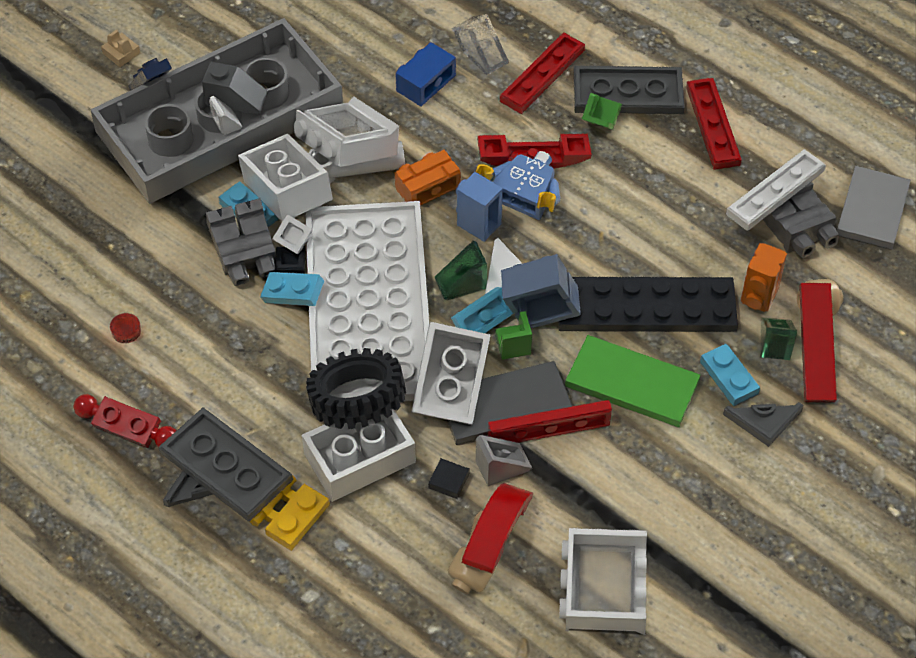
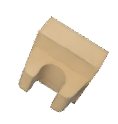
M118 30L110 33L107 36L108 42L101 46L103 55L119 67H122L140 54L139 45L122 32L119 34Z

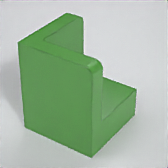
M590 93L582 119L588 123L613 130L622 104Z
M526 311L519 312V325L495 329V337L502 360L531 355L532 332Z

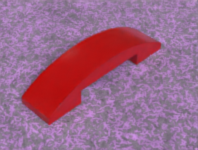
M560 134L559 141L506 142L505 135H478L477 137L480 161L493 166H499L512 161L517 155L521 154L534 159L539 151H544L551 156L552 162L549 166L553 169L574 165L591 159L592 156L588 134Z
M502 483L485 506L468 542L461 563L493 573L503 554L504 545L519 516L524 515L533 497V492Z

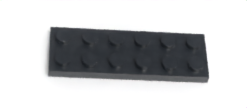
M572 277L578 285L581 315L558 321L559 331L737 332L738 320L733 277Z

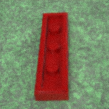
M563 32L500 95V102L522 114L585 51V44Z
M714 78L687 81L686 89L713 170L741 166L742 159Z
M801 283L799 291L804 402H836L831 283Z
M605 400L488 422V437L519 443L610 425L612 407L610 401Z

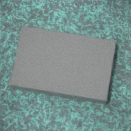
M855 166L837 228L839 236L893 249L911 180Z

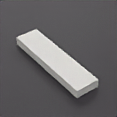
M805 149L729 206L726 215L745 230H750L825 171L826 164Z

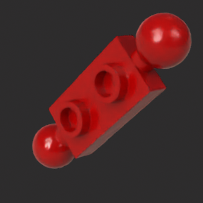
M89 394L80 395L74 401L73 408L76 415L84 419L94 416L91 424L95 428L145 448H149L152 440H155L157 447H159L177 431L171 426L158 428L161 423L159 417L104 396L100 405H98L96 398Z

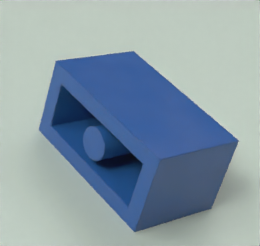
M430 42L423 49L418 50L410 61L398 68L395 75L396 91L422 107L456 76V57Z

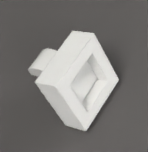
M287 214L272 239L299 254L313 229Z

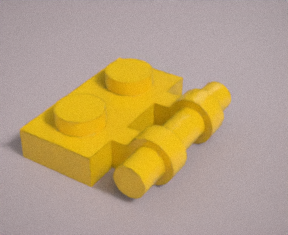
M294 476L293 481L250 521L256 527L263 519L270 524L265 528L266 535L290 551L293 550L330 506L329 498L305 483L297 492L292 490L291 487L297 481ZM281 499L287 502L280 512L273 509Z

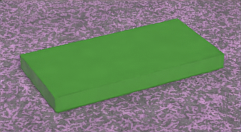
M587 335L565 380V387L604 401L609 400L612 404L680 427L701 375Z

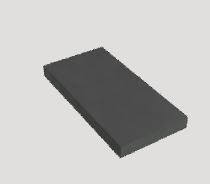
M574 66V113H584L590 93H594L600 97L621 103L622 106L619 113L684 114L682 67Z
M551 361L483 378L481 380L473 424L447 421L455 444L459 445L475 441L479 435L488 436V422L572 407L556 363Z
M204 407L158 447L163 456L248 522L293 481V476L289 471Z

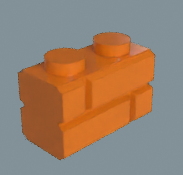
M445 149L437 153H428L422 160L414 164H404L395 172L397 192L404 198L405 202L420 201V205L457 189L461 182L460 169L451 160Z
M759 243L747 268L741 296L742 304L763 312L769 310L779 290L787 257L785 251L765 243Z

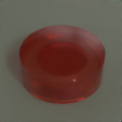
M119 314L110 323L112 337L117 342L130 343L135 341L141 334L139 319L133 314Z

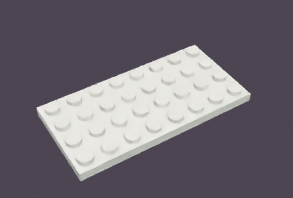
M420 201L320 206L307 211L306 226L313 229L307 239L308 274H319L324 279L316 306H309L311 371L317 370L316 365L320 362L327 365L326 358L330 356L335 360L339 359L338 353L343 351L348 356L351 355L352 349H357L358 354H362L364 348H370L371 354L376 349L382 350L383 355L388 352L392 354V358L396 357L398 359L406 387L404 401H414L429 327ZM358 379L340 385L330 395L341 398L357 397L375 390L383 382L376 379Z

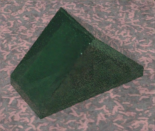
M472 241L434 277L445 300H451L486 289L487 262L476 241Z
M761 318L760 358L791 359L797 336V329L792 320Z

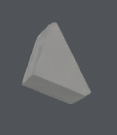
M479 435L476 438V464L487 486L526 473L532 469L520 443Z

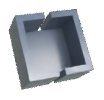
M557 254L501 270L504 302L512 313H515L518 321L519 312L526 311L531 329L581 315L578 285L570 273L567 272L566 267Z

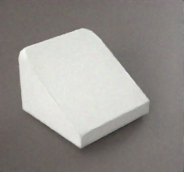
M215 96L210 97L211 115L221 133L227 135L241 129L242 125L233 110Z

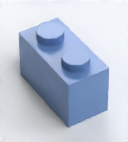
M474 172L467 180H462L456 189L457 226L485 242L501 225L503 188L477 172Z

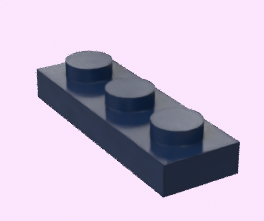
M154 58L144 63L142 68L137 70L138 73L133 75L134 80L128 85L129 89L133 90L168 73L172 69L168 59L166 58L159 62L157 58Z

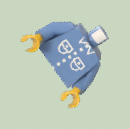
M544 151L537 152L534 159L521 154L517 155L512 161L503 163L495 168L485 164H479L475 172L503 188V205L537 220L541 219L545 207L549 208V212H553L554 206L560 202L559 182L554 179V169L549 166L552 158Z

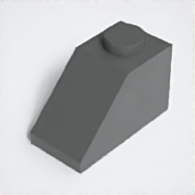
M210 61L202 81L205 104L209 106L210 97L215 96L232 110L260 115L268 94L263 86L242 69L228 64Z

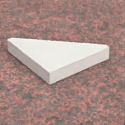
M499 238L494 241L485 294L495 287H502L501 270L522 264Z

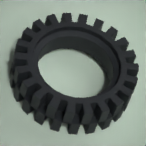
M364 348L362 354H358L357 349H352L351 355L348 356L343 351L338 353L339 359L337 360L330 356L326 358L327 365L321 362L316 365L317 370H312L309 374L310 378H307L306 389L313 415H316L319 422L324 420L326 426L330 427L334 423L335 428L342 429L345 423H347L348 429H355L356 423L361 422L362 428L369 426L368 420L373 419L375 424L381 422V415L388 418L393 415L392 409L397 411L401 407L400 402L404 403L406 394L402 368L396 357L392 358V354L388 352L383 355L382 350L376 349L373 354H371L370 348ZM358 379H376L383 382L375 390L357 397L341 398L330 395L340 385Z

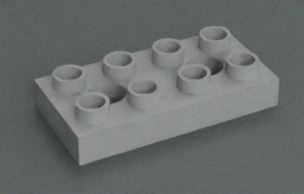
M283 18L90 110L96 133L147 202L151 204L239 160V154L285 134L295 132L296 110L304 113L305 110L342 104L343 96L342 85L286 19ZM210 61L238 66L259 84L263 83L267 87L268 94L260 115L233 110L242 128L227 135L221 133L212 118L210 106L205 104L202 81ZM166 129H169V131L172 134H174L173 136L157 135L159 132Z

